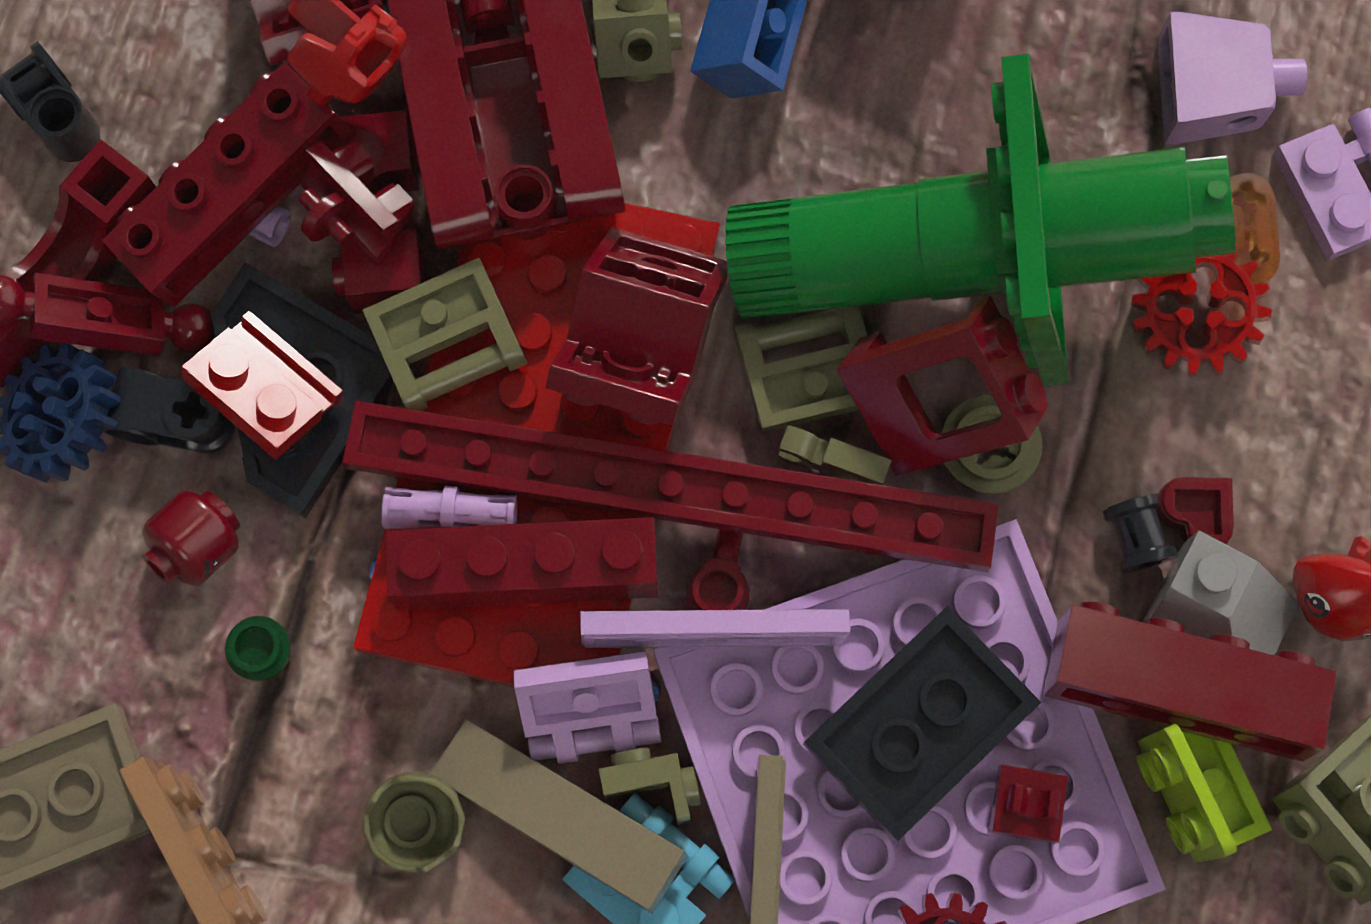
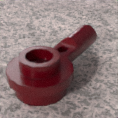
M718 529L712 559L706 560L704 566L700 567L691 576L687 584L686 601L690 610L747 609L750 602V587L745 576L741 573V567L737 565L743 533Z

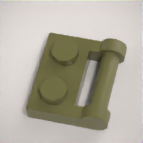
M480 258L363 309V313L406 409L424 411L429 409L426 402L508 366L511 372L528 364ZM491 328L497 343L415 379L409 364Z
M859 306L828 309L755 328L752 322L733 326L737 350L743 364L761 434L785 429L788 425L797 426L859 410L837 372V368L858 339L867 336ZM842 332L846 340L844 345L764 364L761 351Z

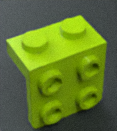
M1173 724L1137 741L1142 751V754L1137 756L1140 772L1146 784L1153 792L1161 791L1172 814L1166 817V825L1170 836L1182 854L1190 852L1194 863L1225 858L1237 852L1236 846L1272 830L1230 743L1183 732L1177 724Z

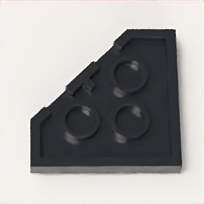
M244 263L211 313L215 337H218L227 328L232 330L242 321V316L250 311L343 390L341 403L337 407H331L321 416L320 422L276 460L237 427L244 456L242 461L247 483L255 490L306 519L343 461L355 401L380 404L394 381L374 336L249 264Z

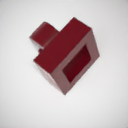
M1004 764L998 766L989 832L1051 844L1059 843L1068 776Z

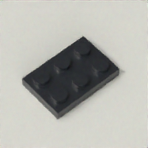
M947 606L809 736L803 745L896 843L1042 702Z

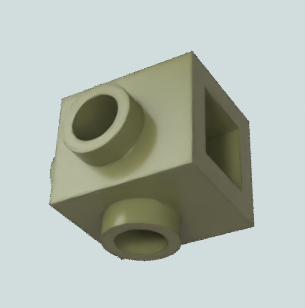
M592 0L599 78L624 77V79L632 82H645L657 78L660 73L672 72L671 51L683 50L680 13H668L666 0Z

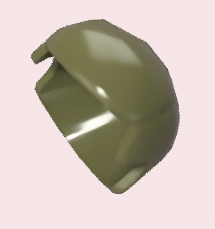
M421 771L403 772L389 778L371 794L365 805L362 832L371 854L390 869L412 873H427L457 853L461 845L465 814L457 793L439 776Z

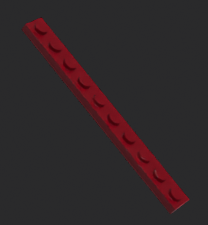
M355 401L342 462L345 468L349 470L459 486L461 488L504 495L511 494L517 495V497L640 517H654V519L981 572H988L991 568L999 504L362 401Z

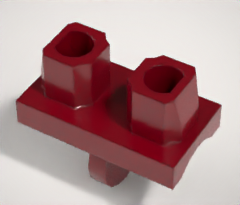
M322 141L306 149L305 157L310 161V165L301 179L300 186L305 191L298 198V202L308 213L302 221L301 232L313 242L320 241L329 235L341 246L353 240L375 264L384 259L391 252L394 235L411 220L414 208L413 199L399 184L391 183L375 195L365 187L364 183L373 177L375 165L371 156L357 141L350 142L333 151Z

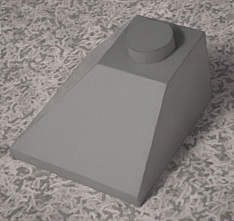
M1201 531L1196 532L1181 545L1177 552L1178 557L1173 560L1142 622L1149 618L1167 619L1185 627L1184 633L1207 639L1212 635L1235 636L1250 643L1249 649L1274 655L1299 606L1298 601L1258 561Z

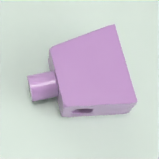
M1170 12L1157 37L1164 145H1174L1254 131L1264 125L1275 109L1276 96H1302L1305 92L1307 84L1305 60L1273 59L1271 31L1265 24L1185 12Z

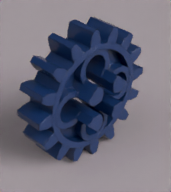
M63 343L59 350L48 345L42 346L39 361L28 356L21 359L23 373L19 378L9 374L4 380L11 389L8 396L0 397V408L3 409L2 417H0V434H3L0 438V454L7 456L5 465L44 483H47L50 477L63 482L69 480L71 465L83 471L90 467L87 454L91 449L104 452L107 446L100 436L104 429H114L118 423L113 418L108 417V409L115 407L121 402V396L108 390L117 378L115 374L103 369L105 361L83 349L80 350L68 343Z

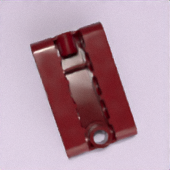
M387 0L390 16L398 21L396 24L406 32L407 36L406 46L399 58L430 222L438 250L509 235L522 240H534L544 236L554 226L626 211L581 0ZM522 194H534L542 199L541 203L529 212H519L510 207L512 201Z

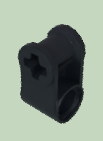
M37 41L30 46L31 54L3 74H0V94L22 122L25 120L55 157L66 162L81 161L100 141V128L91 113L71 88L72 84ZM73 118L72 123L67 128L55 131L62 121Z
M119 369L113 393L121 396V402L115 407L108 409V417L113 418L118 423L114 429H104V433L136 444L148 446L162 445L199 453H214L223 449L231 441L235 433V425L185 381L166 378L140 369ZM207 410L209 412L207 419H196L192 427L190 425L192 418H203Z

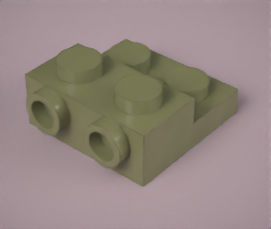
M1370 715L1360 721L1325 755L1308 764L1272 798L1273 802L1282 811L1279 815V822L1284 832L1298 843L1309 844L1326 864L1324 877L1329 886L1344 897H1354L1359 905L1371 901Z

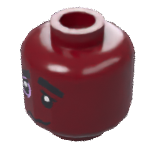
M205 490L200 495L192 491H181L144 524L142 536L149 550L142 555V558L151 571L167 584H170L177 578L183 583L199 586L238 550L239 541L236 531L241 527L240 522L231 509L212 492Z

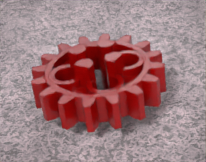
M1237 246L1236 253L1195 258L1196 269L1200 267L1210 268L1216 275V281L1211 284L1207 295L1208 306L1220 308L1226 302L1235 301L1242 305L1245 314L1238 321L1227 320L1221 311H1210L1203 328L1209 343L1201 349L1191 348L1185 341V334L1192 327L1194 319L1193 310L1181 307L1173 314H1165L1158 309L1156 304L1161 296L1169 294L1175 296L1181 305L1192 304L1198 287V283L1192 277V273L1138 279L1140 284L1149 291L1148 293L1132 295L1131 306L1139 310H1145L1146 314L1133 321L1134 332L1150 331L1152 336L1145 343L1143 350L1147 354L1155 352L1160 348L1167 352L1163 365L1165 369H1171L1178 359L1187 361L1188 376L1195 377L1200 363L1208 362L1214 374L1219 375L1224 370L1223 357L1229 355L1239 364L1246 361L1248 356L1242 345L1244 341L1260 345L1265 335L1253 326V323L1268 321L1271 317L1272 309L1257 305V300L1266 296L1270 291L1269 283L1252 284L1250 279L1259 266L1255 260L1241 267L1235 263L1238 253Z

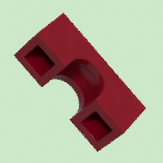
M407 110L340 117L353 133L339 147L357 141L371 156L375 165L372 179L364 183L365 187L373 195L391 183L399 184L405 192L419 190L415 140ZM416 228L401 229L396 233L390 254L376 264L353 240L341 246L342 257L332 258V274L336 294H345L355 314L363 313V309L427 281L424 247Z

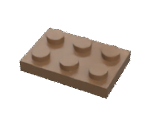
M145 756L119 769L126 786L198 923L261 924L266 921L265 911L253 890L248 885L240 889L228 867L236 859L225 836L217 827L209 830L197 809L205 804V800L191 774L186 769L178 773L176 767H173L171 764L167 765Z

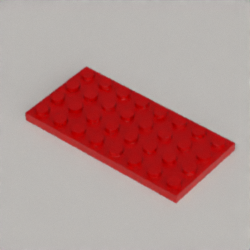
M522 194L512 201L510 207L519 212H529L534 210L541 203L542 199L534 194ZM625 203L626 211L623 213L554 226L544 236L534 240H522L509 235L460 245L454 269L480 258L528 364L511 372L508 366L426 402L429 409L424 410V412L668 451L674 424L673 426L665 423L644 424L631 419L626 412L601 404L585 406L573 403L566 399L563 393L545 388L550 364L567 339L582 269L611 227L714 257L720 233V223ZM491 328L431 354L426 374L497 343ZM399 477L396 488L443 491L445 486ZM459 487L460 492L486 495L498 494ZM517 497L516 524L646 518ZM384 529L353 646L360 653L514 687V670L620 655L622 648H585V645L581 644V611H631L633 599L397 610L387 597L386 530L404 529Z

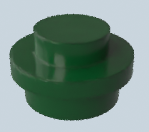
M252 616L237 623L228 634L225 643V656L231 669L239 676L251 681H265L275 677L285 668L291 655V641L287 631L277 621L265 616Z

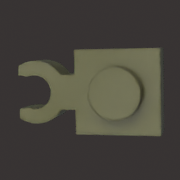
M790 425L787 426L777 457L797 466L817 470L819 475L878 485H883L892 461L891 459L833 438L829 442L808 431Z

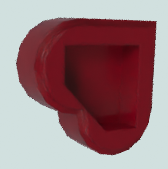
M1175 478L1166 483L1157 495L1161 502V505L1156 509L1158 517L1170 528L1180 529L1181 538L1184 542L1196 532L1201 531L1224 544L1228 543L1234 529L1232 478Z

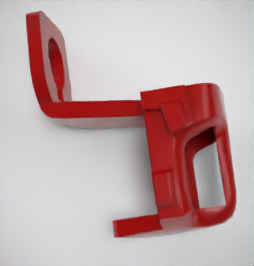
M292 0L288 6L289 13L311 33H305L297 40L287 60L292 68L311 86L306 96L318 105H325L332 97L350 104L361 102L382 84L405 49L407 42L406 32L396 24L398 21L376 4L362 19L340 0Z

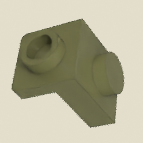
M649 748L623 751L611 755L612 766L599 769L603 794L606 800L670 787L678 825L691 823L689 808L701 805L694 768L691 766L680 769L677 753L651 758Z

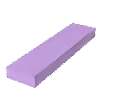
M849 609L581 611V644L585 645V648L840 646L850 633Z

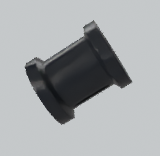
M1157 494L1129 499L1110 506L1102 512L1105 521L1113 523L1124 557L1119 563L1122 573H1131L1151 568L1178 557L1176 547L1167 544L1156 511L1161 505Z

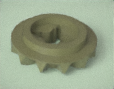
M980 395L962 402L948 416L942 433L1001 417V412L993 396ZM1037 425L1029 440L1001 447L1002 451L1006 452L1004 458L992 455L988 461L984 460L982 465L979 466L976 464L979 456L975 454L944 463V468L951 472L962 488H970L982 492L986 496L1014 491L1031 477L1040 461L1042 438L1039 427Z

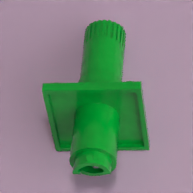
M1029 54L1001 57L1003 82L991 83L994 120L995 124L999 123L1002 146L986 148L988 171L919 179L918 183L731 205L727 210L728 215H726L725 245L732 296L736 303V309L739 310V315L744 319L928 298L931 301L1002 294L1010 317H1014L1016 335H1020L1022 352L1026 353L1028 368L1038 367L1044 386L1069 384L1061 287L1196 273L1195 258L1236 253L1233 202L1227 155L1186 159L1185 147L1051 163L1050 147Z

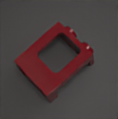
M991 296L979 299L967 319L887 343L881 331L861 337L837 368V372L884 456L892 460L890 466L896 476L1027 441L1030 439L1048 407L1042 381L1035 373L1030 372L1017 347V337L1012 324L1008 319L1001 316ZM956 358H968L977 366L1001 412V417L938 434L905 374Z

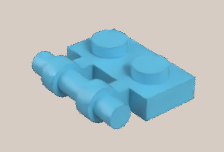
M634 793L619 812L681 848L688 855L681 866L683 870L670 884L653 914L575 866L569 870L562 880L613 924H700L706 914L687 899L688 895L700 883L715 897L720 899L735 881L734 877L716 862L720 856L710 847L704 844L699 848L671 824L675 817L661 805L654 809L639 795Z

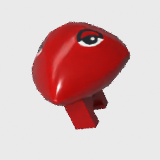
M1359 536L1354 538L1347 556L1336 553H1321L1300 558L1293 568V586L1298 603L1311 626L1318 633L1343 642L1363 640L1371 637V542L1365 537Z

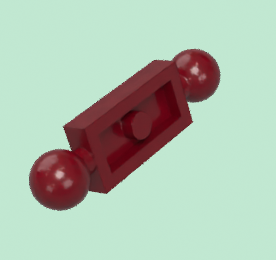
M34 273L29 292H27L13 278L0 275V326L12 324L20 317L30 318L31 339L159 356L165 342V337H168L177 349L187 353H197L215 339L211 312L199 304H184L170 313L164 312L163 300L150 293L147 289Z

